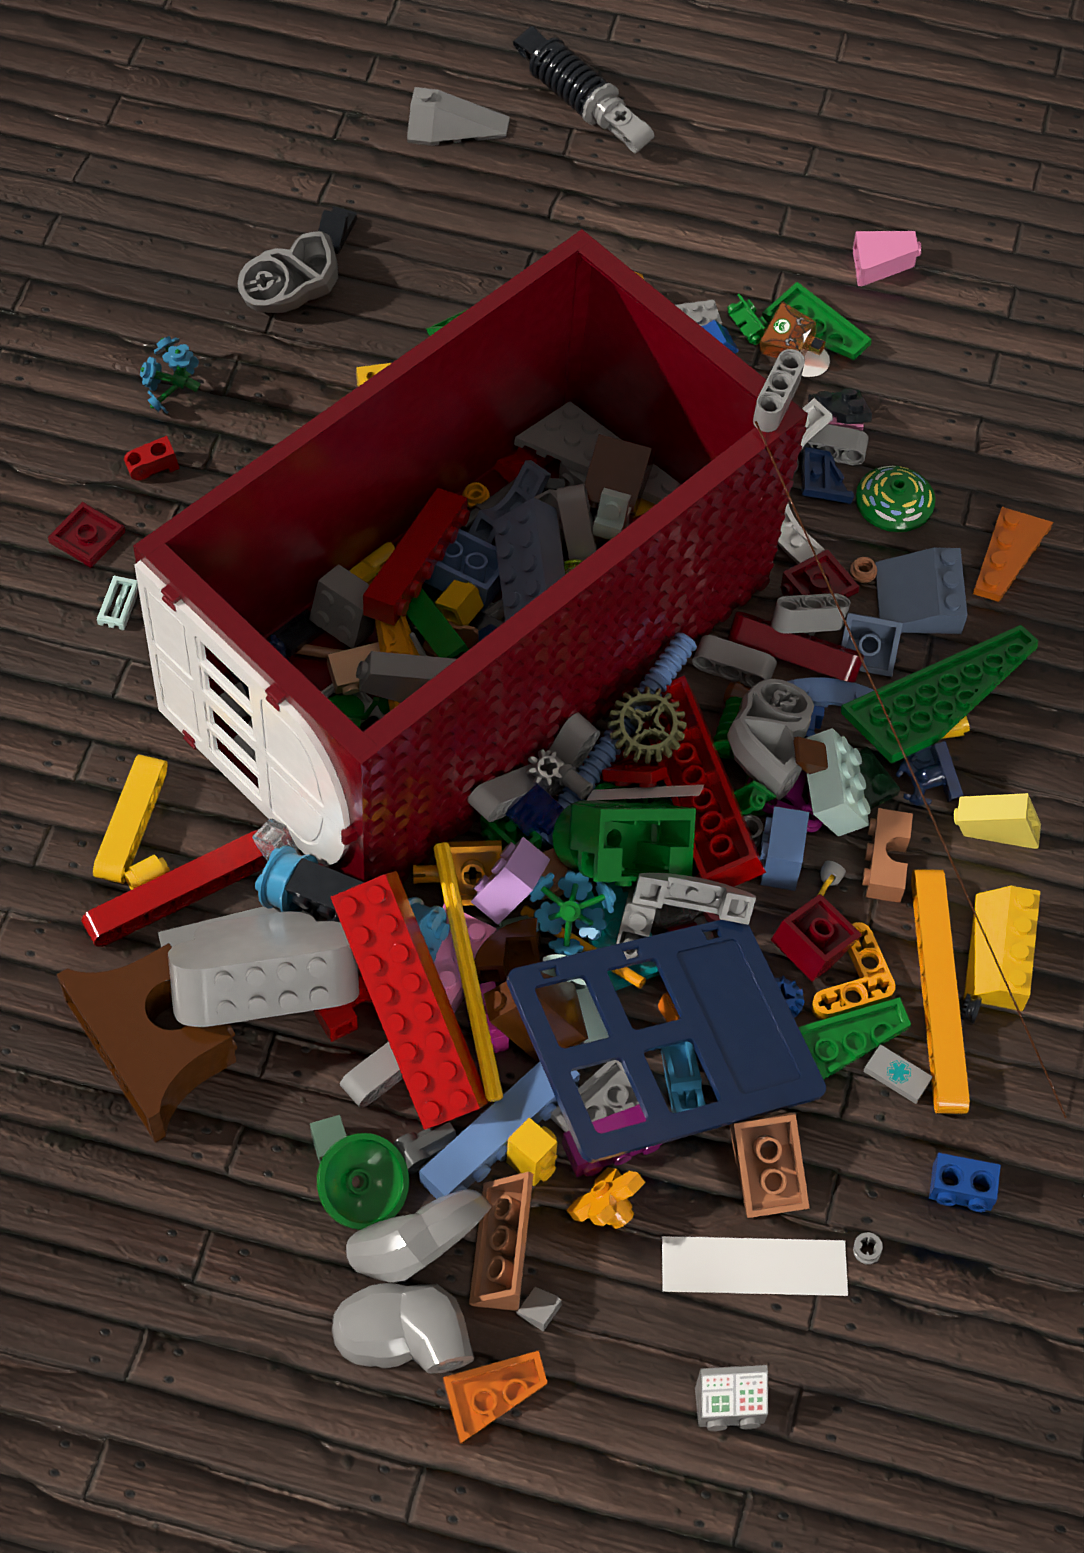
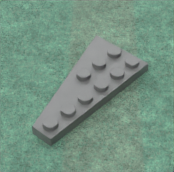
M570 401L516 436L514 445L520 448L524 446L537 450V455L544 458L547 455L561 460V465L587 475L598 435L602 434L616 439L620 438ZM653 464L642 499L657 504L681 484Z

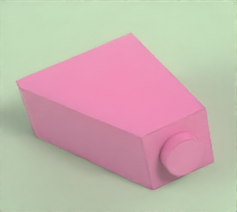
M856 231L853 255L858 286H864L913 268L916 257L921 255V242L917 241L916 232Z

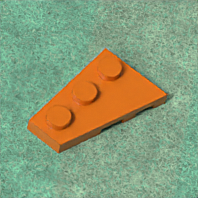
M539 1351L443 1377L460 1444L547 1385Z

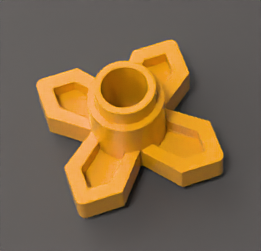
M608 1167L595 1179V1185L592 1187L591 1192L578 1197L568 1207L567 1212L576 1221L582 1222L590 1218L595 1225L604 1226L608 1224L612 1225L615 1229L621 1228L634 1216L632 1204L627 1198L633 1196L645 1184V1181L638 1172L628 1171L621 1175L616 1168Z

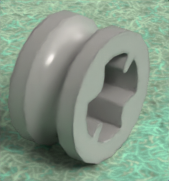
M862 1233L855 1239L853 1247L854 1256L861 1263L873 1264L881 1256L882 1242L873 1233ZM867 1242V1245H869V1242L874 1245V1254L869 1255V1252L863 1254L861 1252L862 1243Z

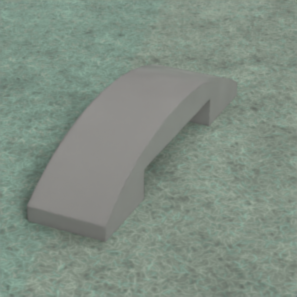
M639 873L632 898V903L661 909L663 904L718 914L721 920L749 925L756 901L755 895L726 884L669 873Z

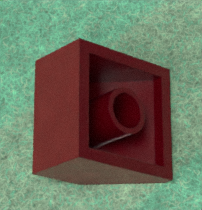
M819 894L785 918L771 941L813 982L828 971L860 939L862 934L832 904Z

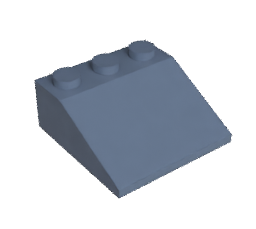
M930 548L875 562L877 566L876 590L879 618L903 622L901 633L962 634L967 618L961 548Z

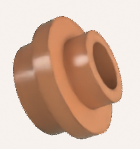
M860 557L851 564L850 575L858 582L868 583L875 579L877 566L872 559Z

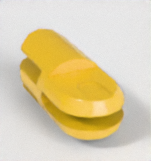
M391 542L383 544L354 566L350 572L370 585L376 574L395 550L394 545Z

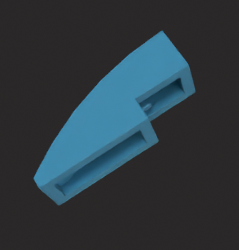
M683 1042L661 1048L672 1113L706 1105L701 1089L702 1079L693 1045L690 1042Z

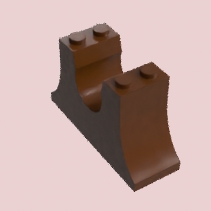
M170 943L131 964L117 969L89 973L67 968L56 974L65 1002L155 1143L166 1137L169 1121L181 1101L202 1082L236 1063L235 1050L238 1049L232 1038L235 1036V1033L229 1023L208 1027L186 1026L177 1030H165L153 1024L160 1013L173 1007L168 952L172 948Z

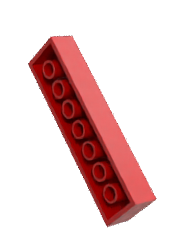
M685 675L673 680L669 686L666 685L667 690L661 692L663 698L667 693L672 695L669 701L670 704L674 701H679L680 705L675 711H684L685 713L684 718L680 720L687 723L686 729L680 730L685 734L684 740L678 741L680 744L678 750L671 749L672 756L670 758L662 754V760L658 763V766L667 767V778L664 779L666 786L704 785L699 796L671 797L673 805L696 808L693 857L701 878L735 887L765 874L766 871L696 696ZM662 712L659 717V723L665 728L664 731L670 735L669 721ZM654 717L650 722L646 721L644 723L643 721L644 729L648 730L649 726L651 728ZM648 739L650 745L661 743V741L656 742L653 739Z
M397 871L384 874L331 896L330 898L424 1130L478 1110L489 1103L486 1099L483 1083Z

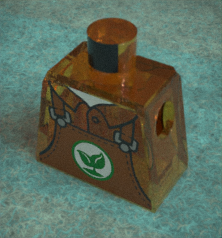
M781 302L760 341L761 354L778 358L782 351L794 349L801 352L804 357L807 351L821 355L826 341L815 337L817 329L814 320L788 304Z

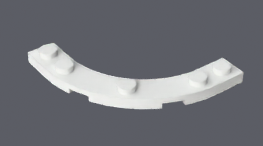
M815 398L802 408L808 413L805 425L806 432L801 442L802 448L815 434L833 420L832 414ZM787 504L784 513L786 517L782 522L780 530L782 533L778 539V544L797 564H800L813 557L814 554L802 527L794 518L789 504ZM807 533L816 555L825 551L824 548L820 546Z

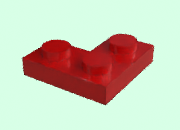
M633 758L603 769L602 777L603 781L614 782L615 786H628L632 783H639V787L649 788L656 786V782L667 778V767L658 766L655 759H651L650 763L646 765L644 758H639L637 763L633 762Z

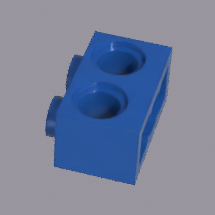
M938 1153L932 1168L929 1199L937 1200L939 1204L945 1206L958 1204L968 1206L970 1210L976 1212L991 1211L997 1201L1001 1165ZM942 1178H950L956 1185L949 1186L943 1182ZM973 1184L983 1185L987 1192L976 1190Z

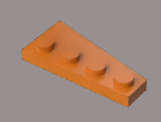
M1001 507L973 594L999 602L1016 579L1017 574L1026 565L1029 557L1038 548L1041 540L1050 531L1053 522Z

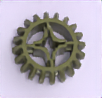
M645 686L643 694L640 693L637 687L634 688L632 692L633 697L625 692L622 696L623 701L616 700L614 704L617 710H611L609 714L614 719L608 722V728L614 730L610 733L609 737L613 740L619 739L614 747L616 749L625 747L623 752L625 758L630 753L635 754L633 762L637 763L640 756L644 757L646 765L650 763L651 756L654 757L657 763L661 762L662 754L670 758L672 756L671 749L678 750L680 747L678 741L684 740L685 734L680 730L686 729L687 726L686 722L680 721L685 716L684 711H675L680 705L679 701H674L670 704L669 701L672 696L670 693H667L663 698L660 696L661 689L657 688L654 694H650L649 686ZM643 705L653 707L648 712H643L638 708L634 710L633 708ZM662 712L669 721L670 735L664 731L665 728L659 723V717ZM625 716L630 719V723L636 729L632 738L628 735L624 726ZM654 717L651 728L649 726L648 730L644 729L641 733L643 721L644 723L646 721L650 722ZM645 739H653L656 742L661 741V743L656 745L640 744Z

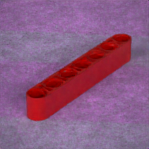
M264 830L252 831L89 910L83 915L81 922L96 947L106 946L264 869L271 852L275 848Z

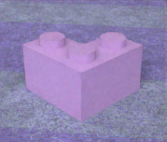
M524 837L515 845L510 842L501 852V858L492 867L491 872L493 874L489 878L484 875L473 888L477 892L471 903L498 925L533 891L550 861L545 854Z

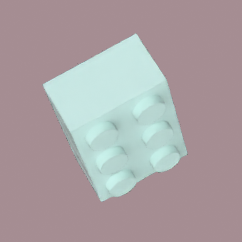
M833 728L807 737V739L819 741L826 745L828 768L826 770L810 775L807 773L813 815L837 836L870 826L868 819L870 806L864 796L863 789H866V782L860 773L859 765L862 764V758L858 749L853 748L844 736L841 737Z

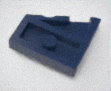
M804 447L801 453L802 495L851 504L854 494L852 490L847 491L842 482L844 476L840 469L836 467L835 460L830 451Z

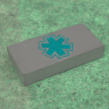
M881 1044L863 1071L915 1104L933 1078V1076Z

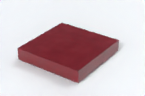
M81 502L48 536V541L50 544L92 568L126 531L125 526L88 504Z

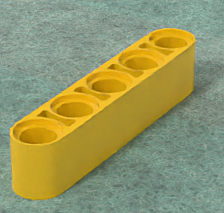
M140 754L136 756L93 867V876L95 878L120 884L125 883L124 873L129 871V867L133 864L163 786L168 768L166 760Z

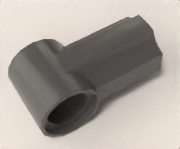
M446 1121L417 1134L415 1132L407 1133L398 1138L393 1145L403 1156L408 1168V1174H414L419 1172L432 1158L451 1143L457 1135L452 1124Z

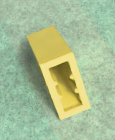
M1028 793L964 796L959 798V806L954 810L955 825H959L965 837L1032 849L1039 848L1041 823Z

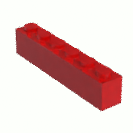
M440 488L436 489L363 594V615L395 626L401 616L404 617L406 615L409 603L413 598L418 597L424 581L431 578L436 563L443 560L447 547L450 543L453 544L461 526L467 524L470 517V510H467V497Z

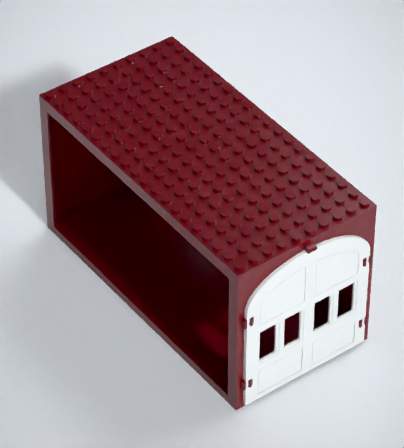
M581 229L133 545L136 561L135 571L158 709L184 735L183 739L194 750L198 749L278 828L277 832L288 843L293 842L305 855L315 856L319 865L364 883L384 874L397 871L403 884L407 880L408 875L413 872V865H426L429 862L430 857L434 855V845L442 842H451L458 834H465L471 828L473 822L481 816L468 803V798L476 787L484 782L531 764L528 761L529 757L533 756L538 759V751L544 749L546 752L550 749L561 728L573 714L580 713L595 726L600 718L603 716L608 717L610 711L615 710L614 704L616 700L623 701L622 696L625 692L633 695V689L640 687V682L645 681V675L650 674L649 670L651 667H655L654 663L656 660H660L659 656L661 653H665L664 650L667 646H670V641L675 640L674 636L676 633H684L695 642L700 637L708 635L719 621H726L735 608L744 606L757 590L762 591L767 587L770 582V572L774 566V555L778 550L777 543L782 533L780 530L782 522L786 517L784 513L789 503V498L766 447L768 446L788 492H790L794 483L793 475L798 466V455L802 449V438L806 432L805 425L808 413L791 400L778 428L772 432L761 431L767 443L765 445L759 430L753 423L757 398L766 379ZM571 401L621 440L652 448L655 455L654 464L679 482L681 485L507 621H505V616L499 619L504 622L502 625L386 715L376 706L369 717L376 716L379 720L364 732L328 699L335 690L327 667V659L294 654L291 657L287 655L290 660L289 662L269 643L272 633L304 610L308 609L311 611L318 580L338 564L350 571L383 544L391 542L396 548L437 488L463 496L465 488L469 484L477 482L483 484L488 489L491 497L509 482L494 469L497 460L516 454L518 446L514 445L515 437ZM554 458L543 467L544 470L551 474L550 478H559L561 460ZM501 590L498 592V594L495 596V598L492 600L489 606L502 598ZM406 616L411 632L416 631L417 629ZM376 623L373 633L357 647L379 642ZM326 631L309 643V645L340 650L352 649ZM231 671L249 688L248 698L234 686L236 682L231 675ZM361 691L353 694L363 702L366 712L372 704L375 695ZM226 692L249 715L241 718L219 696ZM251 719H252V727H253V729L248 725V723L251 721ZM237 734L255 751L256 762L233 740Z

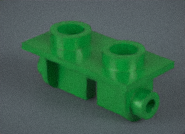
M737 294L740 301L737 304L732 303L728 306V315L738 327L747 322L740 330L749 343L757 345L762 341V337L767 332L769 325L762 316L757 318L754 314L757 310L750 299L745 301L740 294Z
M755 780L734 791L743 815H747L755 810H761L765 803L776 798V795L770 792L766 786Z

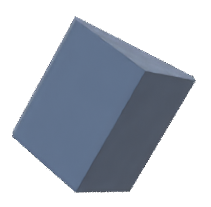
M848 612L846 622L858 650L864 655L863 661L868 672L892 677L903 622ZM844 626L841 646L857 651L846 626ZM862 663L860 671L866 672Z

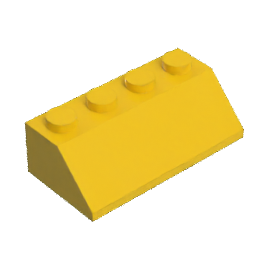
M1007 886L976 894L974 910L1019 1011H1023L1031 991L1040 891ZM973 912L963 1000H965L968 993L971 994L973 999L982 998L981 1004L1017 1010Z

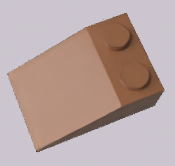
M792 1112L777 1113L730 1124L733 1151L747 1218L810 1209L796 1114Z

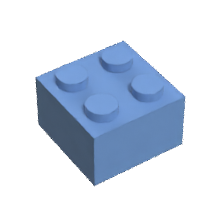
M774 806L772 817L766 816L760 846V858L766 873L762 874L761 885L796 890L803 862L809 812Z

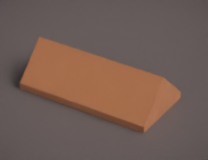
M531 1172L486 1182L483 1185L482 1195L492 1207L479 1221L469 1305L511 1311L519 1310L533 1186V1173Z

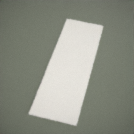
M662 1236L663 1292L848 1296L845 1241Z

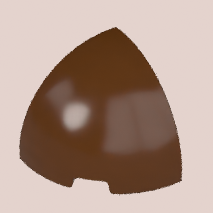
M537 918L523 919L510 923L494 932L485 940L474 959L477 976L481 982L492 981L495 982L496 986H499L506 982L507 976L514 968L542 962Z

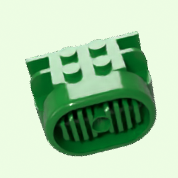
M613 800L577 801L567 806L555 822L553 829L554 851L562 864L569 869L580 871L584 877L593 878L594 882H615L617 886H633V882H637L639 873H669L692 876L696 808L664 803H627Z

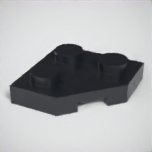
M847 388L840 392L820 391L817 394L808 395V403L815 398L833 417H837V422L843 424L872 422V411L859 390Z

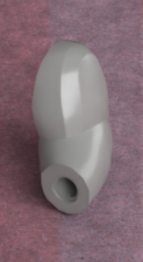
M319 231L305 233L295 240L290 250L275 248L264 251L261 255L246 263L240 271L237 283L239 293L247 306L260 312L284 313L296 309L310 300L329 294L338 279V264L332 238L329 234Z
M768 679L754 685L743 696L739 712L729 729L727 737L734 758L743 771L756 782L766 786L770 792L776 795V799L781 800L794 786L801 773L802 768L795 760L793 740L794 737L804 738L806 736L814 704L811 697L798 686L784 680Z
M471 1189L439 1197L421 1207L414 1214L390 1218L355 1232L346 1244L347 1259L350 1265L360 1274L386 1282L405 1281L436 1260L463 1238L486 1215L492 1206L481 1193Z
M384 1283L371 1285L341 1302L333 1316L332 1335L335 1346L344 1358L356 1365L391 1368L400 1366L413 1359L428 1374H441L461 1368L474 1360L464 1316L455 1297L438 1284L404 1286Z

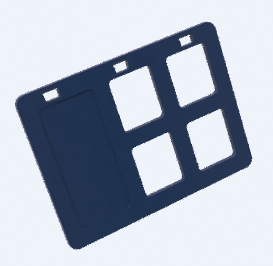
M726 920L713 921L514 968L507 976L508 988L579 1154L588 1162H598L818 1100L826 1092V1084L758 942L750 926L747 924ZM716 930L718 938L707 940L704 933ZM637 949L639 957L626 958L624 951ZM651 961L655 963L680 1019L635 1030L630 1025L607 971ZM554 968L556 976L543 979L540 971ZM580 978L587 985L609 1037L569 1048H561L557 1043L535 989ZM690 1042L717 1097V1102L672 1113L665 1103L644 1056V1052ZM617 1060L623 1066L646 1121L606 1133H598L586 1110L571 1071Z

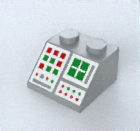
M767 1365L700 1369L695 1386L699 1427H707L709 1431H721L727 1429V1426L740 1425L742 1429H755L760 1427V1424H764L768 1415Z

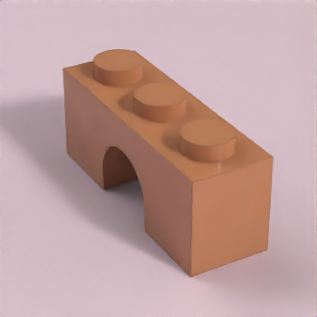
M878 808L875 819L870 818L868 835L872 836V843H867L865 860L870 862L869 869L864 868L862 885L867 886L866 897L901 902L905 891L908 864L892 860L887 853L890 851L906 853L911 837L912 813Z

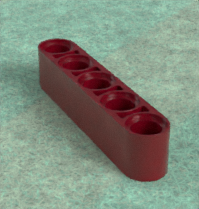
M737 611L735 613L728 639L734 643L846 682H856L862 665L858 652L806 633H780L771 627V621L745 612Z

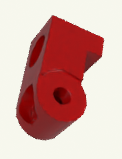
M167 436L135 448L124 457L128 472L134 480L146 479L151 474L165 469H169L170 472L180 469L175 452Z

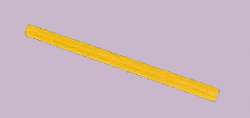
M447 842L434 845L433 849L487 1101L495 1102L503 1099V1092L451 849Z

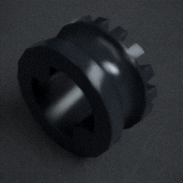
M967 993L963 1003L966 1007H962L960 1013L961 1020L968 1018L970 1023L974 1024L982 998L973 999L971 994Z

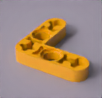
M857 922L852 924L864 936L862 941L864 949L860 951L861 944L858 940L848 950L860 979L817 992L811 1009L818 1019L824 1020L889 1001L893 997L896 987L895 981L872 930L864 923ZM865 957H872L876 960L878 966L874 969L866 968L861 960ZM880 984L881 987H887L886 992L882 993L880 989L875 990L876 985ZM848 991H856L861 995L862 1000L858 1003H852L847 1000L845 994ZM821 1000H824L826 1004H831L830 1010H827L825 1006L820 1007Z

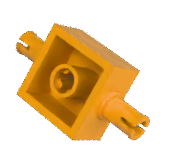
M501 840L447 842L451 849L463 906L474 905L471 903L477 892L473 889L474 886L484 875L489 878L493 874L491 869L501 858ZM413 865L414 884L440 882L437 865ZM470 867H475L476 871L481 873H477L475 879H470V875L464 872H469Z

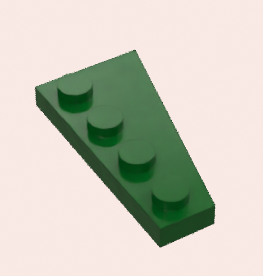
M798 282L762 312V317L772 322L781 304H785L790 313L797 318L803 317L806 321L814 322V324H808L803 327L804 325H796L795 329L803 332L804 330L806 332L811 329L809 333L815 335L809 339L810 341H813L814 338L823 340V347L852 360H855L871 345L872 339Z
M899 997L798 1028L824 1080L878 1048L880 1044L883 1045L908 1030L911 1023Z

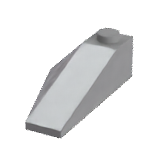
M415 87L410 106L407 143L433 146L439 145V141L453 140V143H461V139L474 138L478 141L506 138L510 117L440 90Z

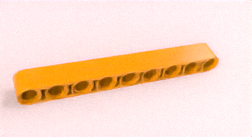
M913 869L911 888L930 1075L933 1076L931 1085L934 1110L936 1114H967L969 1111V1089L944 870Z

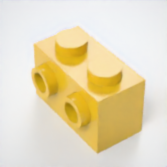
M528 1118L508 1138L506 1163L519 1174L525 1172L533 1173V1186L540 1180L545 1182L556 1170V1136L547 1127L543 1126L541 1128L531 1118Z

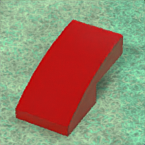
M528 446L518 447L516 454L497 460L494 469L508 482H511L518 476L525 460H532L543 468L554 457L547 455L544 458L537 455V450Z

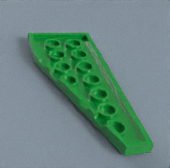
M1019 625L876 689L906 757L940 741L1037 649L1038 639L1022 625ZM875 691L841 706V714L891 764L904 758Z

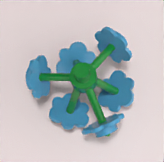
M170 336L161 338L156 344L158 348L154 350L155 355L167 351L163 354L162 358L164 362L169 363L171 369H174L173 375L161 372V364L156 363V359L153 357H149L147 362L142 364L140 376L143 378L142 384L151 391L157 389L158 383L161 380L174 384L159 398H156L150 390L148 391L151 396L148 399L151 404L150 407L152 409L155 408L157 412L163 409L166 414L169 412L161 402L176 389L187 387L197 392L201 386V383L190 378L194 373V368L198 367L199 360L192 351H189L188 345L173 346L180 341L177 337L173 339Z
M567 871L565 877H561L558 881V887L564 890V896L569 898L568 901L564 902L549 890L554 883L552 881L554 874L549 873L546 876H541L533 891L529 894L531 896L530 900L535 902L537 899L541 900L546 895L554 903L550 904L545 901L541 904V909L534 912L533 916L538 919L539 930L542 932L549 931L550 934L556 935L561 932V925L566 923L564 938L550 941L548 946L554 949L555 953L566 956L582 952L584 947L580 945V942L571 939L572 921H575L576 927L580 929V937L597 940L601 936V930L607 927V922L604 920L605 912L601 908L592 910L587 907L602 902V905L607 908L608 912L613 913V905L616 901L615 892L610 885L597 882L596 891L598 896L579 904L576 902V899L584 900L587 897V893L592 890L593 885L589 882V877H584L580 871L577 873Z

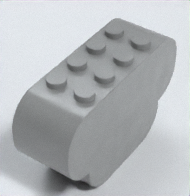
M278 912L211 922L195 930L193 934L194 940L179 943L168 952L173 1012L178 1022L188 1026L208 1027L337 1007L348 1004L359 996L358 965L341 922H316L311 915L306 913Z

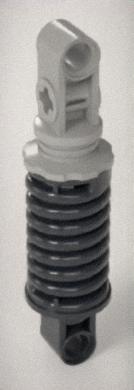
M530 26L513 41V45L518 53L530 61V74L547 85L561 100L571 106L585 122H588L590 125L598 123L601 128L609 129L634 153L641 150L655 137L650 126L625 107V102L618 97V88L606 82L604 77L600 76L598 72L594 71L591 66H588L585 61L571 51L560 38L554 37L547 40L535 27Z

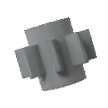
M544 749L538 751V759L533 756L528 758V761L532 764L530 769L526 770V773H531L535 777L533 779L534 784L544 780L545 786H549L552 784L551 777L555 779L562 777L558 770L564 763L558 762L555 759L557 752H552L546 756ZM548 764L549 770L541 771L540 765Z

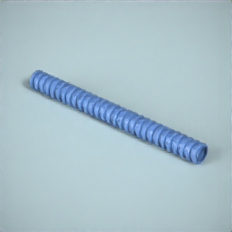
M684 633L675 634V640L670 641V646H667L664 650L665 653H661L659 656L660 660H656L654 663L655 667H651L649 670L650 674L645 675V681L640 682V688L638 689L641 694H643L645 686L650 687V694H654L657 688H660L661 692L667 690L666 685L669 686L672 683L671 678L675 679L677 676L676 672H680L682 669L681 665H685L687 662L686 658H690L692 655L691 651H695L697 648L696 643L691 637ZM647 705L633 708L634 710L638 708L643 712H648L652 709L651 706ZM625 716L624 726L626 732L631 737V734H635L636 729L630 723V719ZM612 729L604 732L605 737H600V744H595L593 747L595 751H590L588 754L589 758H585L583 761L584 766L580 765L578 768V774L593 784L592 790L596 788L595 783H600L602 770L610 767V762H615V756L620 755L622 752L621 749L614 747L619 739L613 740L609 737L610 733L614 731ZM568 787L563 788L564 793L558 795V801H554L552 804L553 808L547 810L548 815L542 817L543 822L537 824L538 829L535 831L542 836V845L547 848H553V829L560 813L571 803L585 801V799H580Z

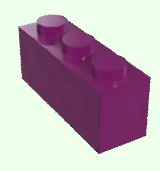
M636 1105L592 1123L598 1133H606L645 1122L646 1118L640 1105ZM570 1130L563 1133L562 1146L576 1177L584 1174L585 1176H593L599 1173L605 1166L613 1163L614 1165L624 1164L631 1159V1156L639 1153L644 1155L653 1153L662 1145L658 1144L592 1163L581 1157Z

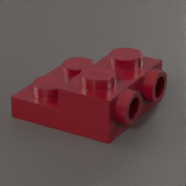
M828 549L817 554V558L833 593L841 594L847 598L858 593L859 585ZM815 556L783 572L780 588L784 596L831 594Z

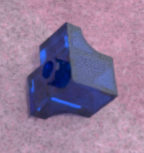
M536 783L505 814L526 836L536 830L540 834L544 832L549 836L553 832L558 816L565 808Z

